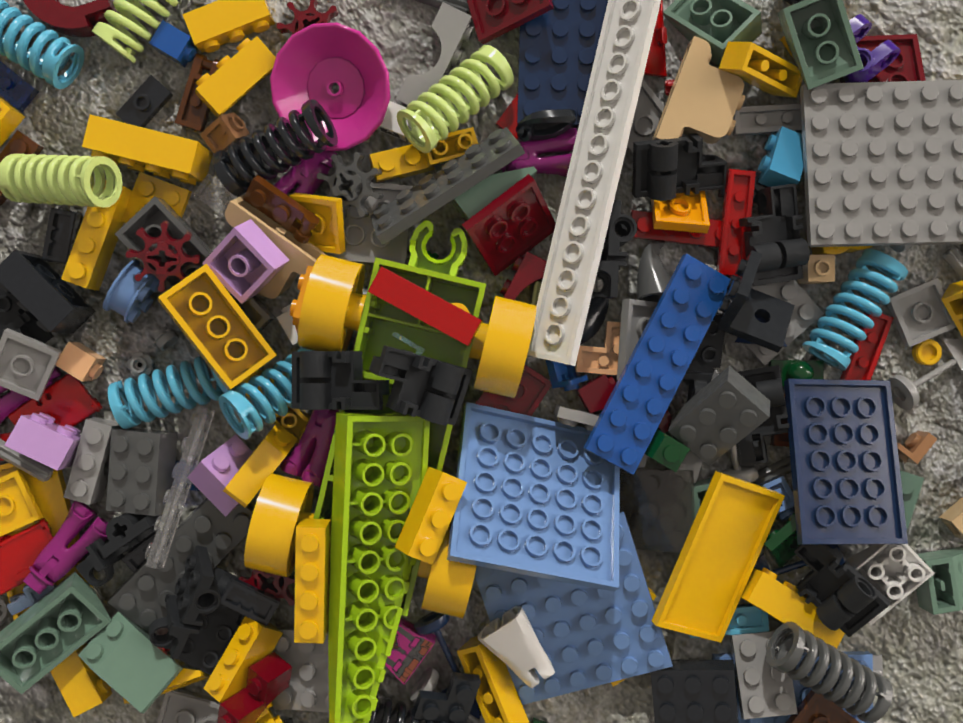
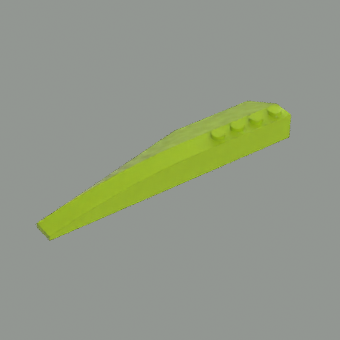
M336 412L329 574V723H369L372 711L376 710L378 702L376 696L380 682L384 681L386 673L384 667L387 656L391 655L403 611L401 605L404 594L408 593L410 586L408 580L412 565L415 566L417 560L396 549L395 545L428 469L430 421L418 416L412 417L408 414Z

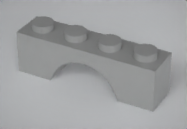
M442 2L431 25L432 36L441 47L440 58L437 64L428 72L420 75H407L396 97L397 104L407 107L410 102L417 101L420 94L427 92L433 84H438L439 80L445 75H449L452 65H458L463 53L460 49L464 41L469 42L474 31L471 15Z

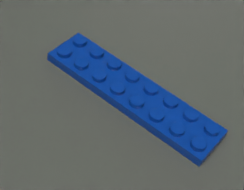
M684 254L681 257L583 447L584 449L634 475L728 291L727 286L730 278L689 254Z

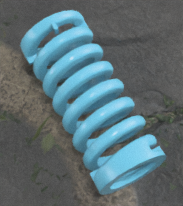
M0 0V55L7 56L10 61L20 64L27 71H32L35 76L45 79L47 83L57 89H64L72 84L79 75L84 63L83 48L77 44H71L68 38L59 37L56 31L47 30L43 23L34 22L31 16L22 14L18 8L10 7L6 1ZM13 17L12 23L8 27L6 33L2 36L3 30L6 28L9 20ZM25 25L23 33L21 34L19 40L15 43L16 36L18 35L21 28ZM37 33L36 40L34 41L33 45L28 49V45L32 37ZM49 41L46 51L40 57L43 47ZM69 58L73 60L68 70L58 76V73L67 64Z
M864 249L862 256L856 262V268L849 272L848 280L844 281L840 286L841 292L835 294L833 304L825 309L826 316L818 320V328L810 332L811 341H805L802 345L803 348L820 361H824V363L834 368L846 370L851 362L849 358L851 353L858 352L859 347L848 338L835 333L829 326L836 327L859 341H864L867 335L858 327L841 320L836 314L844 315L861 327L872 329L875 325L872 319L859 311L847 307L844 302L851 303L871 316H881L882 310L879 306L863 297L855 295L851 290L859 291L862 295L878 304L887 305L890 302V298L883 291L895 293L898 290V286L892 279L904 280L908 274L907 268L895 258L881 251ZM866 265L872 266L882 274L869 270ZM859 278H865L868 282H870L877 288L861 282ZM821 338L831 340L836 345L845 349L842 353L828 346Z
M300 348L297 352H300V351H313V350H309V349H305V348ZM292 354L288 355L285 361L276 362L273 368L263 370L260 376L255 375L251 377L248 383L239 384L235 391H228L219 396V405L225 419L241 438L246 440L251 437L253 432L262 431L264 427L262 419L268 424H273L276 421L275 413L279 416H285L288 413V406L292 408ZM258 385L262 388L263 394L258 390ZM245 393L250 396L252 404L246 399ZM235 412L238 414L241 422L238 421Z
M198 356L194 359V368L203 388L202 394L198 391L194 370L191 364L185 360L180 363L181 376L174 365H168L166 367V377L160 369H155L152 372V380L147 374L143 373L138 376V384L133 378L125 379L124 386L121 380L109 384L108 401L117 423L123 429H129L140 425L142 421L151 422L156 417L165 418L169 413H180L183 408L193 409L197 403L206 405L211 399L219 401V396L228 391H235L237 386L228 390L212 369L214 377L210 378L204 359ZM216 380V390L213 388L211 381ZM183 382L189 392V399L185 396ZM170 389L176 399L175 403L171 400ZM157 396L162 403L161 408L158 406ZM144 403L148 408V412L144 410Z

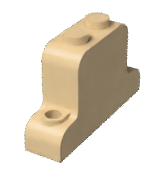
M694 36L687 45L652 140L673 139L682 137V134L688 136V134L696 133L703 138V142L714 144L725 135H731L736 124V120H733L736 110L739 111L746 97L742 94L744 82L739 76L709 64L712 53L710 44L706 40Z
M244 195L229 202L225 210L227 222L232 227H236L251 219L289 259L288 263L258 293L263 297L274 299L291 287L297 274H305L308 265L314 266L317 258L321 254H326L310 242L306 244L298 242L292 233L244 201Z

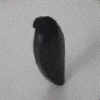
M556 109L531 113L524 117L517 125V137L521 141L547 140L557 137L574 125L576 122V112L572 109Z
M591 298L581 344L590 340L601 328L607 315L609 299Z

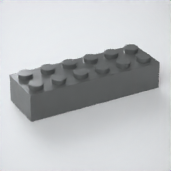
M154 196L115 235L128 249L141 251L145 247V242L136 234V231L141 227L145 229L149 236L158 237L162 233L161 223L166 220L169 222L168 234L173 239H181L186 232H190L192 237L189 241L183 243V250L190 256L199 255L200 261L198 264L186 262L182 265L183 273L189 276L204 266L202 263L213 251L165 200ZM157 243L153 244L150 248H155ZM163 250L157 255L162 258V262H166L170 258L165 255ZM172 265L170 269H173L177 265ZM177 276L166 277V288L169 290L181 280ZM229 292L259 333L276 318L256 296L241 304Z

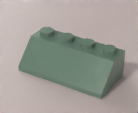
M76 572L72 573L0 631V677L20 694L27 691L111 622L110 616L94 589Z

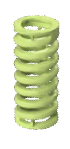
M114 0L113 5L119 13L107 10L104 16L110 25L98 22L92 29V32L119 54L135 63L136 58L134 55L136 52L131 48L142 53L145 47L126 28L145 40L150 41L153 37L152 33L134 16L157 29L160 22L141 4L143 3L164 18H168L170 12L157 0ZM165 0L173 7L179 4L178 0ZM116 39L120 40L121 42L125 43L131 48H128L127 46L126 48L123 47Z
M483 45L478 51L471 54L469 59L462 61L459 67L452 69L449 75L442 77L438 84H433L427 92L420 94L417 101L410 102L406 109L397 112V122L407 140L423 153L431 152L437 146L439 140L447 139L448 131L455 132L458 130L459 123L464 124L468 122L470 115L479 113L480 107H486L490 99L497 98L500 90L505 91L511 87L514 82L513 71L500 51L490 45ZM486 63L490 64L497 71L501 80L494 76ZM480 74L486 79V81L488 82V86L485 84ZM471 84L476 88V90L478 91L479 95H478V94L475 92V90L472 88Z
M17 153L6 156L0 162V191L10 201L17 203L106 208L115 204L122 192L123 181L120 169L112 159L105 156Z

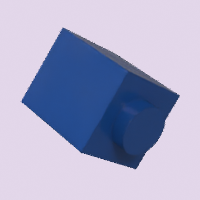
M162 20L149 42L156 51L184 68L188 62L195 58L197 53V47L194 45L192 37Z

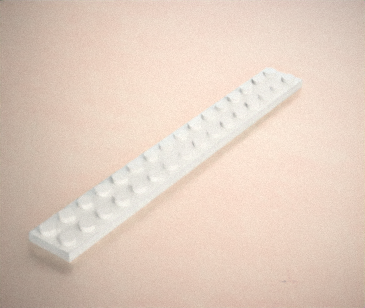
M608 0L537 301L528 356L572 366L576 365L661 0Z

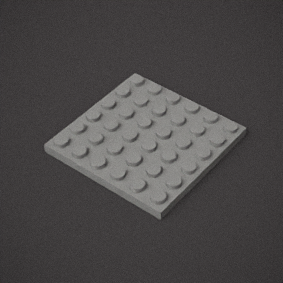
M963 80L825 83L807 90L805 84L800 87L808 247L963 244Z

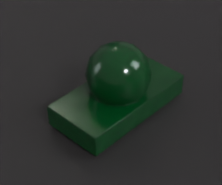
M771 360L768 364V367L779 365L783 386L784 381L787 379H824V361Z

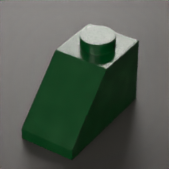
M657 429L645 455L670 470L677 472L690 448Z

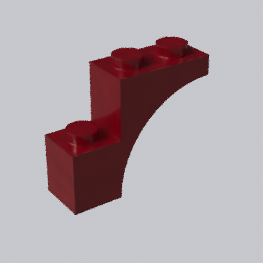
M526 252L524 257L519 255L512 270L516 271L513 280L507 279L500 292L504 295L503 298L515 300L526 287L535 281L543 279L547 261L529 252Z
M601 374L583 384L580 388L575 389L587 412L593 413L604 408L616 382L612 376L607 378L606 374ZM668 410L657 428L663 433L669 432L671 415Z
M275 652L250 666L246 688L220 704L217 723H255L265 708L289 687L293 667Z

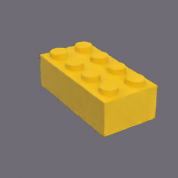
M91 114L89 115L82 143L83 148L91 151L92 157L105 156L112 159L117 166L122 164L128 166L127 168L142 173H144V170L153 172V175L165 179H170V176L180 179L179 181L193 186H196V182L206 184L213 155L210 150L198 141Z
M207 264L158 297L162 307L228 390L234 388L277 356Z

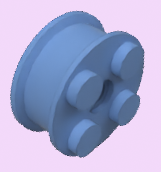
M137 259L129 262L119 273L103 302L104 310H114L124 316L123 320L126 323H134L141 314V311L144 313L148 311L154 301L150 297L159 287V280L153 274L144 275L140 281L135 280V275L144 270Z

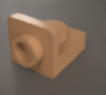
M235 112L219 116L200 135L212 152L215 153L219 150L226 151L231 143L237 142L242 137H247L250 133L245 127L244 121Z
M917 431L912 433L906 439L905 447L897 443L899 461L903 464L906 462L918 464L936 442L937 438L929 432Z

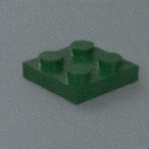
M795 513L788 518L787 524L780 530H774L767 537V542L764 543L773 561L779 567H783L796 555L794 551L799 546L797 543Z

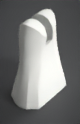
M521 606L511 608L502 615V622L497 618L485 625L479 633L478 640L501 659L530 688L540 683L534 668L545 680L555 673L550 659L542 648Z

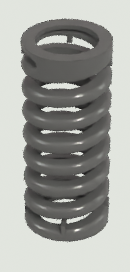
M794 622L782 624L771 636L766 649V661L771 667L781 673H787L793 680H799L801 685L810 687L816 694H822L828 701H834L836 706L845 708L852 715H857L865 723L878 721L888 711L893 698V688L890 681L885 677L861 665L857 660L849 658L847 654L838 651L830 644H826L824 640L815 637L807 630H803ZM792 632L782 641L780 646L777 647V644L779 640L782 638V636L786 633ZM807 652V654L802 659L799 668L796 670V666L802 658L803 653ZM875 695L878 696L877 702L874 705V707L869 712L865 713V711L873 703Z

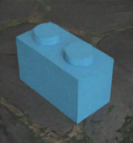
M782 126L775 135L771 134L764 147L767 150V154L762 158L758 167V171L761 172L758 183L767 187L787 184L797 185L800 182L804 168L802 134Z

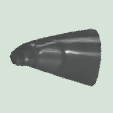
M653 241L643 250L637 274V300L659 302L671 279L659 256L660 249L665 244L664 241Z

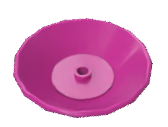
M337 22L311 24L291 35L276 55L270 76L272 103L278 116L285 117L289 121L288 114L291 110H297L302 114V104L311 99L316 100L330 117L338 137L337 145L333 147L327 146L325 151H346L367 141L382 124L390 101L389 72L378 48L360 31ZM334 83H337L339 86L337 93H334L332 90ZM322 121V124H323V126H324L325 132L327 133V132H328V129H327V127H326L324 121ZM311 131L314 141L318 143V138Z

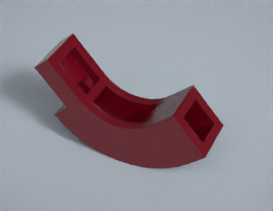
M23 0L29 10L49 27L71 37L96 36L92 32L98 22L109 23L104 13L107 10L119 13L111 0H95L74 7L62 5L59 0Z

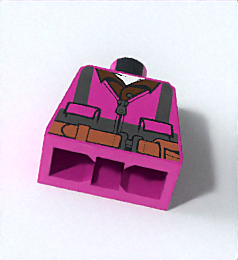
M401 618L391 655L387 656L385 666L405 685L434 646L436 636L433 633L419 635L413 623Z

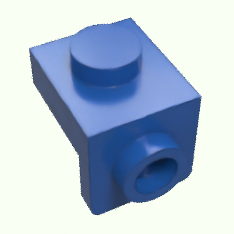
M545 360L552 388L563 387L564 391H570L580 388L579 383L588 380L587 375L577 376L575 367L572 365Z

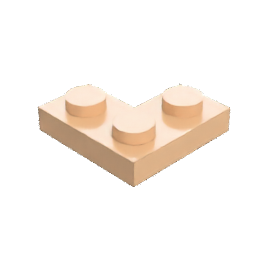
M606 321L604 348L580 345L575 367L576 372L617 375L621 322Z

